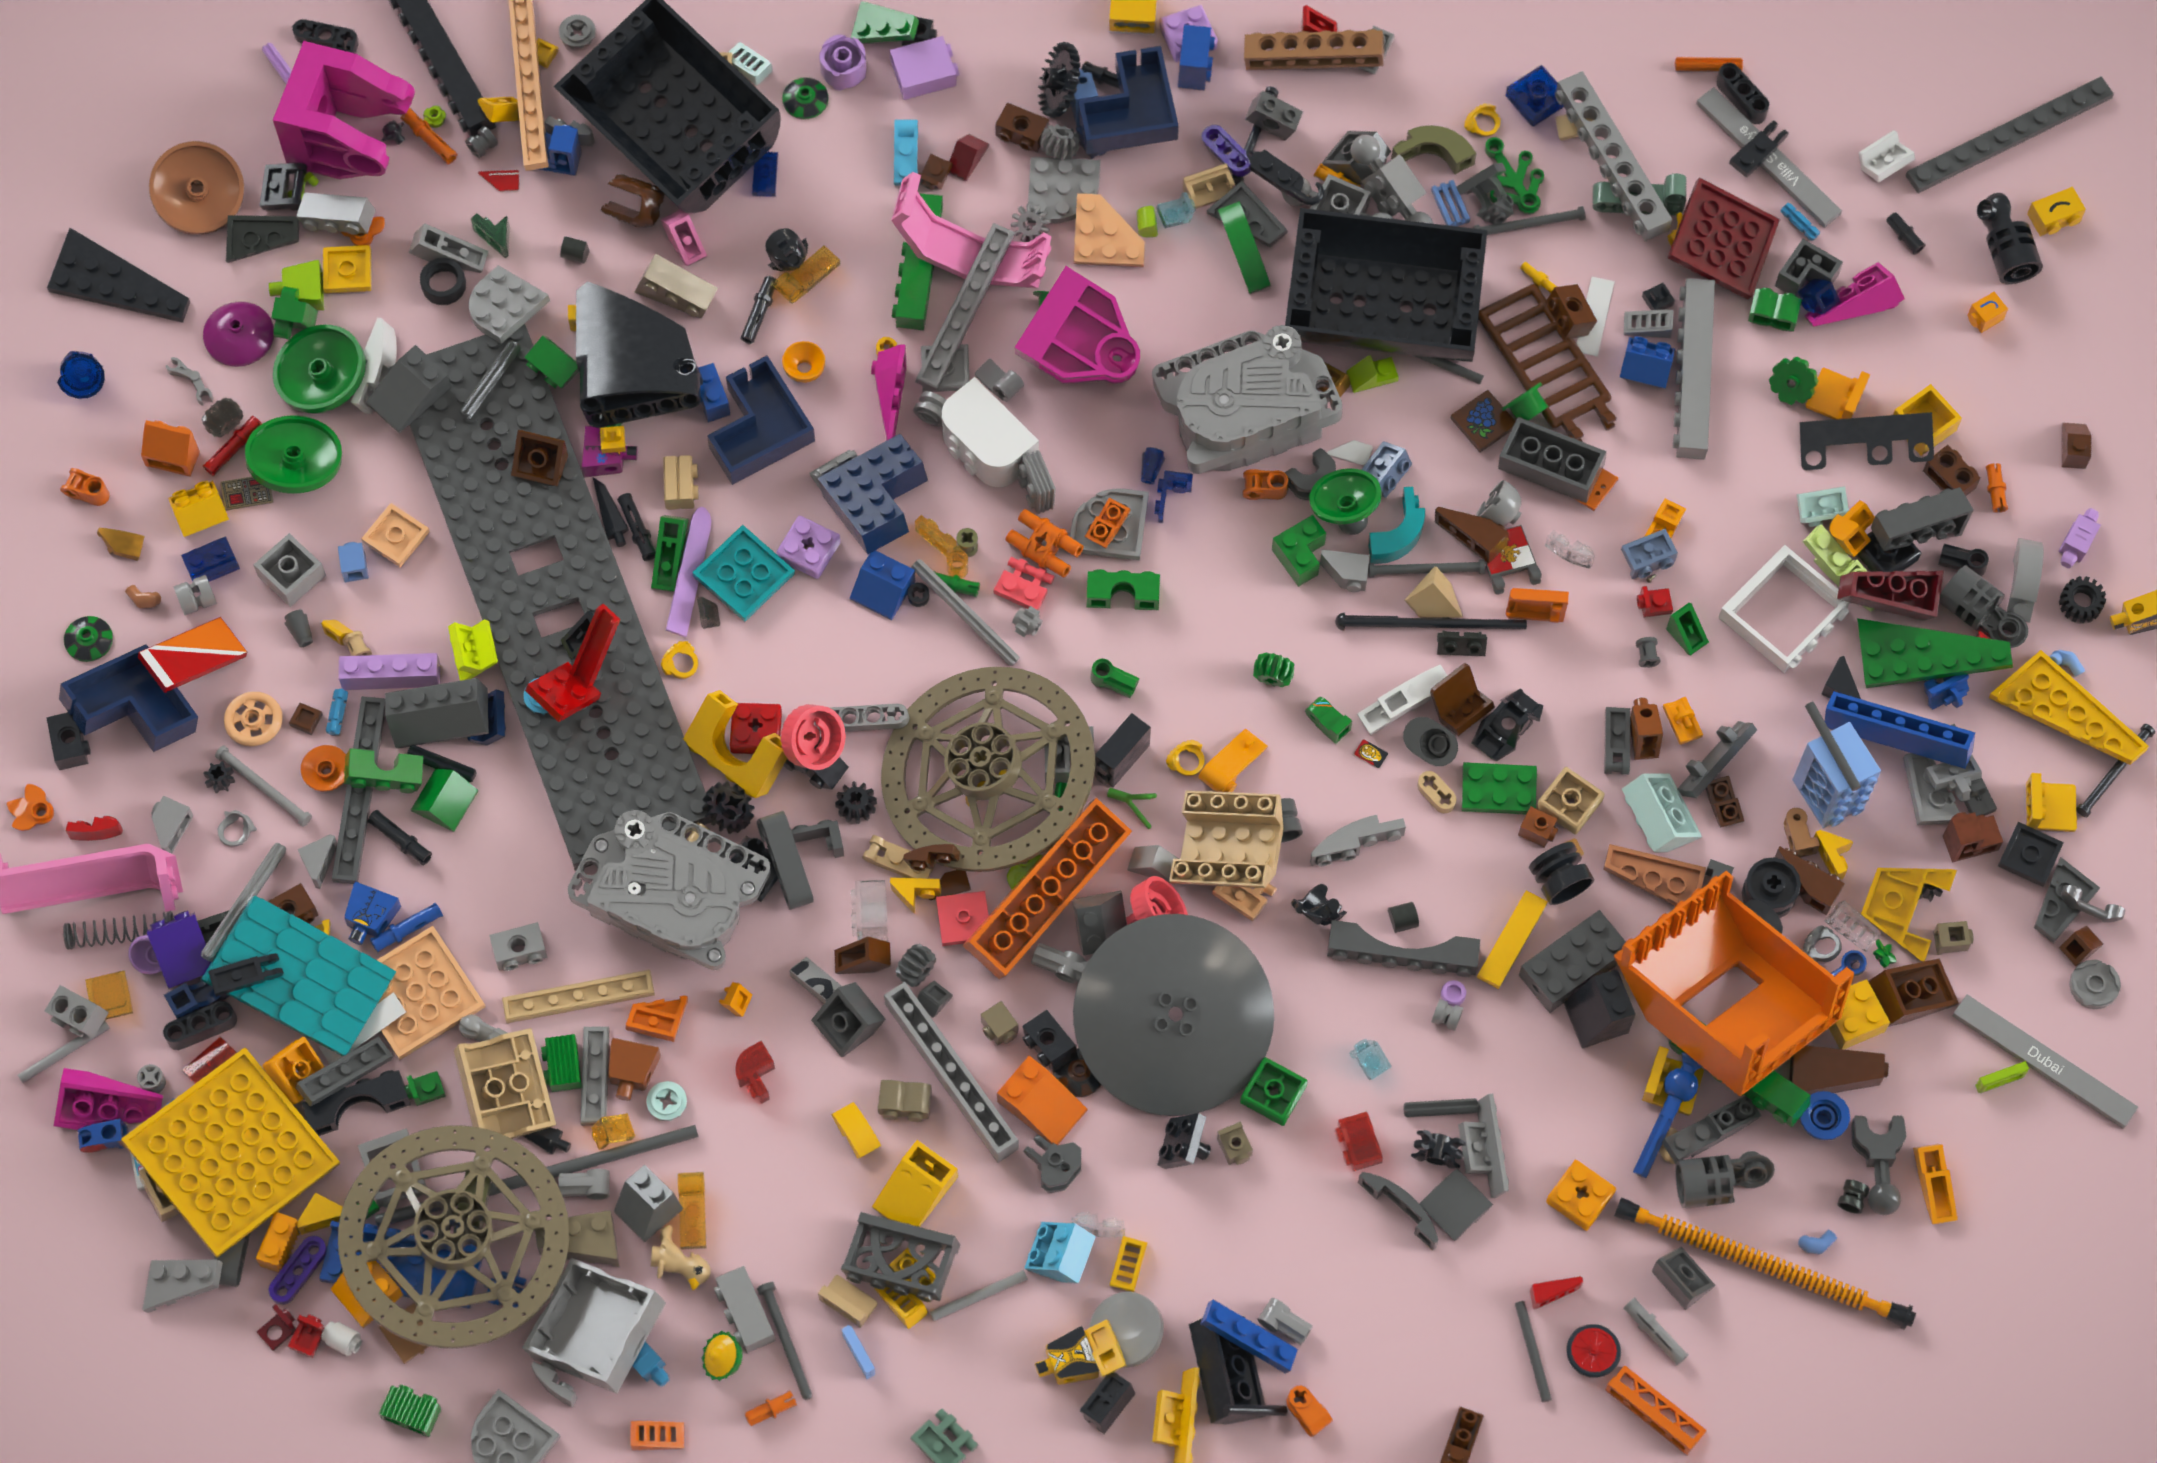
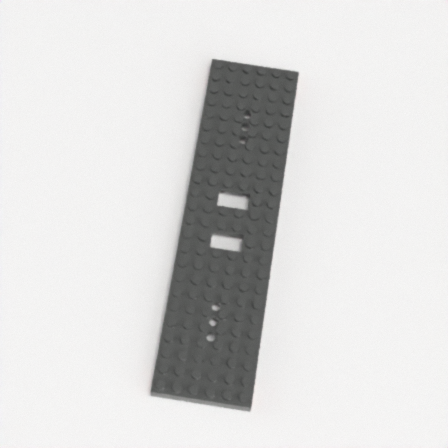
M524 324L502 344L485 334L426 354L448 374L451 388L409 425L482 620H488L490 623L500 670L574 870L576 871L592 839L597 835L615 830L617 820L627 811H643L650 817L671 812L695 824L699 822L703 825L709 824L713 820L705 818V815L708 813L707 810L702 809V806L705 804L702 800L706 795L705 789L687 743L683 740L682 730L548 383L545 381V375L541 371L535 373L526 365L528 360L524 357L532 349L533 343ZM509 341L518 343L521 348L520 352L472 418L468 420L462 417L459 412L460 408ZM484 422L493 423V427L489 430H483L481 425ZM518 430L565 441L568 458L558 486L511 476ZM492 442L501 443L500 448L497 450H491L488 446ZM499 462H507L509 464L505 470L496 469V465ZM555 537L564 560L518 576L510 553ZM580 601L584 614L587 611H591L594 615L596 609L600 605L605 604L621 620L593 684L601 692L599 700L560 722L549 713H545V715L537 712L533 713L524 701L523 695L527 684L566 662L573 666L575 661L571 660L560 641L571 628L541 638L534 616ZM592 709H601L603 711L602 715L598 718H592L589 715ZM600 730H609L611 732L610 736L606 739L598 738L597 734ZM613 750L619 753L615 760L605 758L606 753ZM668 820L664 822L662 827L667 831H672L675 829L676 823Z

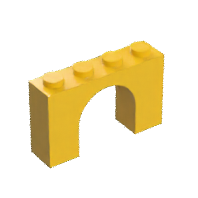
M721 690L709 693L683 740L692 752L706 759L711 767L720 770L729 781L738 784L748 796L758 798L768 794L787 760L782 749L781 737L776 733L763 737L748 762L738 760L730 753L725 743V728L738 704Z

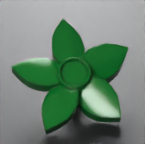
M1877 939L1876 945L1878 949L1873 951L1875 958L1879 959L1883 968L1889 964L1896 963L1895 956L1890 953L1892 944L1883 946L1881 940Z

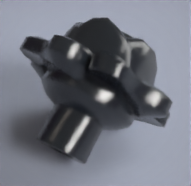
M392 120L387 123L382 129L384 134L382 141L395 140L398 145L405 140L401 134L404 122L397 123Z

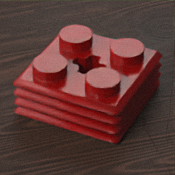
M737 703L738 706L731 717V753L754 754L763 737L773 733L781 735L782 709L780 704ZM754 726H759L757 732L753 731L752 728Z

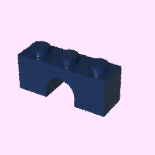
M203 981L190 986L185 983L164 994L177 1019L230 997L227 994L216 997L213 986Z

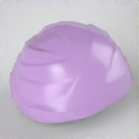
M148 935L136 938L129 947V960L132 966L144 974L161 972Z

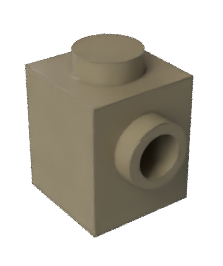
M1002 1001L981 1014V1023L984 1026L982 1030L990 1041L994 1040L997 1045H1000L1003 1042L1005 1044L1016 1038L1019 1032L1018 1023Z

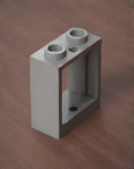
M407 1128L358 1145L364 1166L366 1167L371 1159L375 1158L388 1146L408 1136ZM418 1159L411 1162L414 1172L421 1171ZM424 1179L417 1181L420 1184L426 1186ZM395 1187L383 1192L378 1191L375 1200L379 1208L382 1206L388 1207ZM412 1189L416 1198L423 1195L422 1193ZM402 1193L400 1200L407 1198L405 1193Z

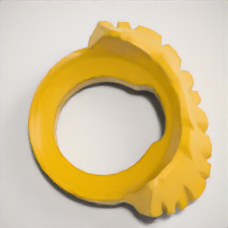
M1487 103L1477 106L1466 117L1464 121L1465 129L1480 136L1495 134L1500 127V117L1495 111L1496 106ZM1479 114L1488 115L1494 120L1495 126L1491 131L1486 132L1479 129L1475 119Z
M679 641L666 651L661 660V667L665 675H673L679 679H686L694 675L698 668V658L694 653L695 649L691 643ZM681 653L690 656L693 660V668L686 673L679 672L672 660L675 654Z
M1187 740L1178 744L1167 756L1166 764L1168 768L1173 771L1176 770L1184 776H1193L1199 773L1205 762L1201 751L1202 744L1195 740ZM1186 750L1197 756L1199 764L1195 770L1186 771L1180 766L1178 756L1181 752Z

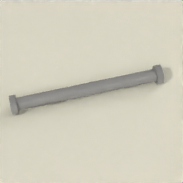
M222 746L217 750L215 757L218 760H224L299 820L298 823L302 827L310 822L312 815L309 812H303L229 753V749L226 746Z

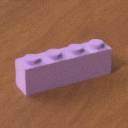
M437 653L339 656V681L344 690L419 688L440 684L441 664Z

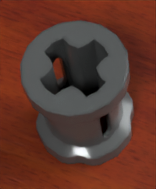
M1644 637L1636 641V647L1639 648L1640 667L1650 668L1659 665L1661 662L1657 656L1656 645L1658 642L1656 638Z

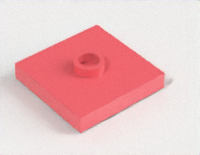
M985 891L936 897L942 946L964 944L989 916Z

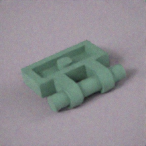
M940 1409L935 1416L941 1423L936 1426L929 1419L911 1436V1440L934 1463H961L966 1456L960 1449L966 1446L973 1452L978 1447V1444L972 1439L973 1435L968 1430L964 1431L956 1423L957 1419L952 1414L948 1415L943 1409ZM948 1429L957 1437L953 1443L944 1434Z

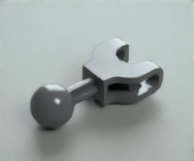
M1322 448L1313 452V465L1317 469L1315 473L1304 475L1295 468L1285 472L1288 477V487L1299 499L1309 500L1311 489L1315 483L1328 473L1336 471L1334 459ZM1368 517L1355 523L1338 525L1344 533L1356 535L1366 528Z
M1894 1115L1889 1123L1888 1133L1879 1135L1869 1129L1865 1116H1854L1851 1124L1852 1146L1866 1159L1867 1167H1874L1875 1186L1871 1188L1868 1194L1869 1206L1877 1214L1890 1215L1899 1208L1901 1203L1898 1189L1890 1182L1889 1167L1893 1166L1896 1154L1900 1151L1906 1139L1904 1117Z

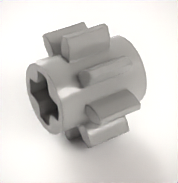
M1032 606L1028 609L1020 608L1012 621L1016 625L1015 632L1023 637L1027 634L1035 635L1042 625V620L1039 619L1040 611Z

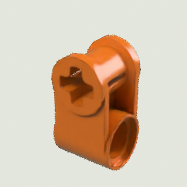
M77 468L70 469L68 480L65 485L60 487V491L63 494L95 506L107 503L110 493L100 477L85 473ZM96 489H100L97 493H93Z
M1249 469L1243 473L1245 489L1242 495L1246 499L1280 500L1288 493V477L1283 471ZM1274 483L1282 484L1281 487H1274L1272 485Z
M1299 1385L1290 1390L1286 1399V1406L1309 1436L1313 1437L1333 1421L1327 1409L1318 1402L1307 1387ZM1302 1396L1304 1398L1303 1402H1294L1295 1397L1300 1398Z

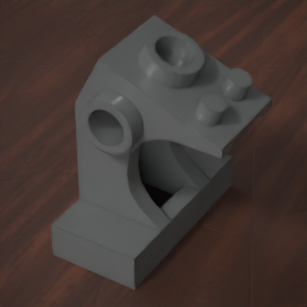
M1503 163L1492 164L1456 187L1460 195L1473 192L1478 197L1482 208L1476 215L1492 224L1503 223L1514 214L1512 208L1514 202L1511 196L1505 192L1497 177L1507 171ZM1492 190H1494L1497 196V202L1493 204L1487 195Z

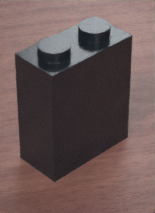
M1133 713L1128 716L1095 754L1094 774L1097 780L1104 785L1109 784L1111 787H1114L1150 746L1151 727Z

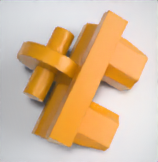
M1686 696L1677 701L1663 704L1664 712L1680 745L1703 737L1695 713L1691 709Z

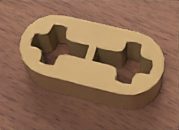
M1423 772L1419 776L1417 784L1420 793L1438 812L1443 814L1451 812L1456 804L1454 792L1435 772ZM1425 779L1428 782L1431 780L1434 781L1433 788L1429 785L1426 787L1424 786ZM1441 797L1443 799L1449 798V805L1446 803L1440 804Z

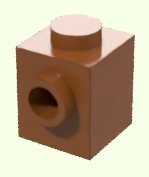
M1531 806L1520 826L1518 836L1545 848L1548 840L1553 842L1559 830L1555 827L1557 818Z

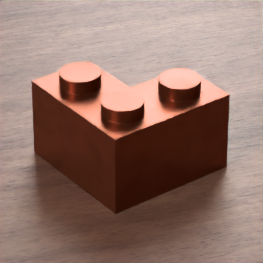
M1966 812L1957 813L1951 818L1943 834V839L1952 862L1999 851L2003 844L1994 815L1985 817V815L1976 816L1975 812L1970 814Z

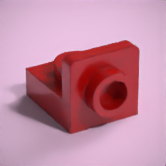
M1647 586L1641 588L1640 595H1637L1638 609H1642L1643 617L1673 613L1669 588L1648 591Z

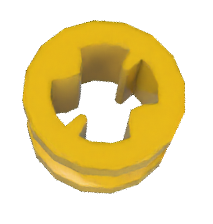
M891 337L879 339L876 345L877 356L878 352L884 350L880 349L884 348V345H890L889 348L897 346L896 341Z

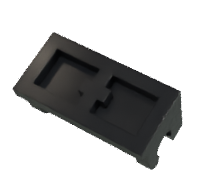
M1115 1372L1106 1375L1080 1409L1085 1420L1088 1423L1093 1422L1097 1429L1105 1434L1135 1395L1132 1384Z

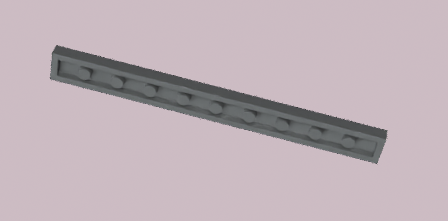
M2101 76L1907 171L1906 177L1916 192L1920 193L2112 99L2114 93Z

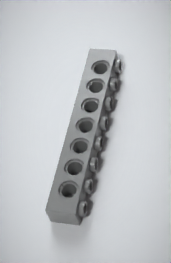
M1581 71L1559 81L1555 92L1558 103L1560 105L1563 104L1568 120L1575 124L1580 140L1582 142L1585 141L1591 158L1599 164L1601 175L1610 182L1613 195L1616 198L1619 197L1622 202V209L1626 216L1631 217L1636 233L1638 235L1641 234L1644 241H1647L1669 231L1672 223L1671 216L1584 72ZM1574 100H1580L1582 103H1577ZM1585 118H1591L1594 121H1587ZM1596 137H1603L1604 140H1599ZM1607 155H1613L1616 158H1609ZM1618 174H1625L1627 177H1621ZM1630 192H1635L1638 196H1633ZM1641 211H1647L1650 214L1646 215L1641 213Z

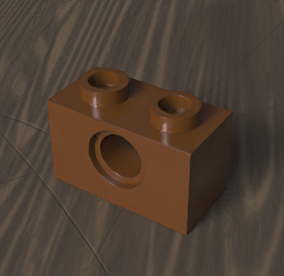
M1007 102L995 124V134L1004 142H1012L1024 150H1032L1038 153L1041 147V134L1048 127L1049 119ZM1018 128H1024V129H1026V130L1019 131V130H1017V129H1018Z
M1578 284L1554 287L1545 301L1565 339L1587 336L1597 323V319Z
M302 883L268 901L285 912L295 910L293 915L308 924L313 922L315 917L319 915Z

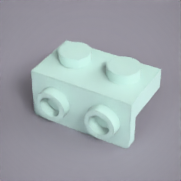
M1845 487L1796 494L1800 522L1808 523L1809 527L1823 525L1822 520H1833L1837 514L1844 516L1849 511Z

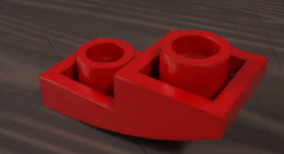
M103 816V818L94 817L92 826L85 821L68 822L65 831L72 840L94 841L121 835L123 828L116 818Z

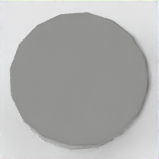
M2086 960L2079 964L2071 974L2069 982L2070 990L2075 1000L2084 1007L2091 1009H2102L2111 1005L2117 998L2121 987L2120 978L2116 970L2100 960Z

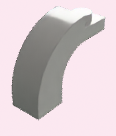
M2018 538L2013 558L2014 577L2006 612H2013L2030 623L2040 586L2044 549L2042 542Z

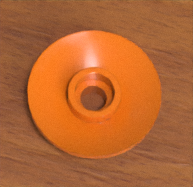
M321 745L313 748L305 755L301 763V775L304 782L310 788L317 791L326 792L337 789L344 783L346 754L340 748L332 745ZM325 769H331L329 774H323Z

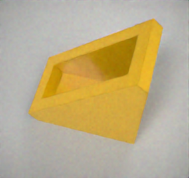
M315 1192L297 1223L301 1235L330 1227L331 1221L338 1222L343 1207Z

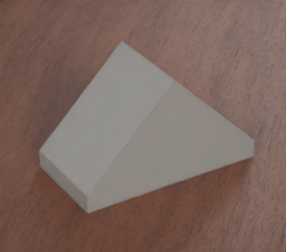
M333 835L325 836L298 849L315 887L319 889L337 848V841Z
M1160 845L1135 847L1128 871L1148 877L1158 876L1169 882L1173 859L1179 858Z

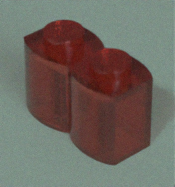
M1367 1111L1339 1119L1338 1127L1335 1128V1134L1338 1142H1343L1346 1151H1342L1346 1166L1351 1165L1354 1172L1381 1164L1383 1160L1382 1153Z

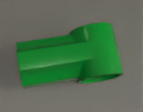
M1104 658L1098 659L1093 663L1090 676L1091 682L1096 687H1107L1128 698H1131L1140 679L1114 667L1108 659ZM1104 670L1108 675L1100 676L1096 672Z

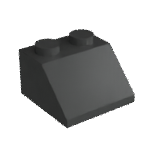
M1347 131L1322 164L1337 173L1342 172L1344 177L1356 184H1363L1361 181L1373 172L1368 165L1360 164L1353 159L1351 144L1360 135L1373 136L1380 144L1379 158L1384 164L1391 150L1378 132Z
M1121 890L1072 899L1079 945L1083 956L1094 954L1105 940L1127 926Z
M856 982L838 987L811 1019L841 1057L846 1056L870 1038L886 1020Z
M643 1165L625 1181L614 1212L635 1234L646 1242L681 1212L683 1207L674 1192L646 1165Z

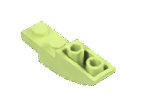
M1818 525L1802 541L1816 557L1813 561L1838 587L1842 575L1852 572H1868L1857 559L1852 560L1823 525ZM1863 606L1869 611L1874 610V608Z

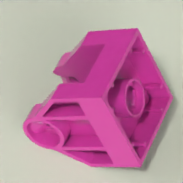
M303 41L273 117V123L286 164L303 163L307 165L308 172L336 179L366 175L382 176L386 172L390 158L386 154V144L365 135L335 117L336 113L339 112L360 118L387 114L403 115L407 113L411 106L415 89L406 80L388 73L358 54Z
M1065 266L1015 346L1016 355L1062 384L1094 381L1121 384L1128 381L1135 374L1140 361V349L1137 342L1129 335L1115 296L1068 266ZM1119 356L1121 361H1115L1112 357Z

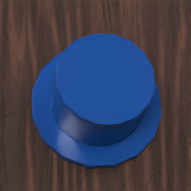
M1820 1091L1810 1095V1106L1800 1117V1122L1804 1130L1813 1138L1833 1140L1841 1136L1848 1128L1850 1112L1845 1101L1837 1094Z

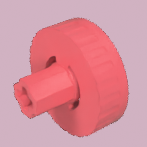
M805 704L794 709L788 715L781 731V743L785 756L794 765L802 768L821 770L831 766L841 755L845 744V728L840 716L831 708L814 704ZM814 722H815L816 725L819 726V728H820V731H821V740H820V732H819V729H818L815 725H813Z
M1152 876L1132 889L1130 903L1133 913L1126 917V922L1129 925L1151 916L1163 914L1188 915L1176 889L1165 879Z

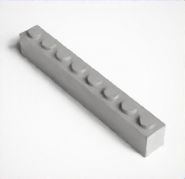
M1687 278L1685 286L1680 287L1679 301H1683V308H1679L1678 321L1682 322V328L1678 329L1677 342L1681 343V349L1677 350L1676 363L1680 364V370H1677L1675 384L1679 385V392L1676 391L1674 402L1675 406H1679L1678 413L1674 415V427H1678V431L1673 436V448H1677L1676 457L1705 460L1708 451L1715 280Z
M906 982L884 995L886 1007L995 1160L1000 1162L1019 1149V1140Z

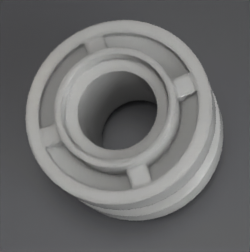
M924 391L919 398L920 402L916 403L913 409L914 413L928 424L942 426V408L946 399L936 393Z

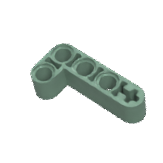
M1678 173L1666 176L1664 184H1651L1669 215H1676L1684 211L1686 203V176ZM1597 182L1593 185V209L1595 211L1624 213L1622 202L1611 191L1610 182ZM1630 192L1631 195L1638 196L1637 193ZM1641 211L1643 214H1650L1647 211Z

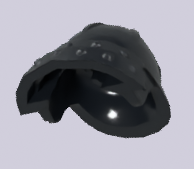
M788 228L773 232L765 244L766 252L771 260L768 266L772 270L780 272L800 269L808 253L806 238L801 241L799 236Z

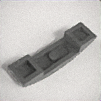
M1362 1172L1359 1175L1358 1183L1375 1199L1382 1193L1387 1195L1418 1223L1414 1234L1432 1250L1437 1247V1233L1429 1216L1409 1193L1381 1176Z

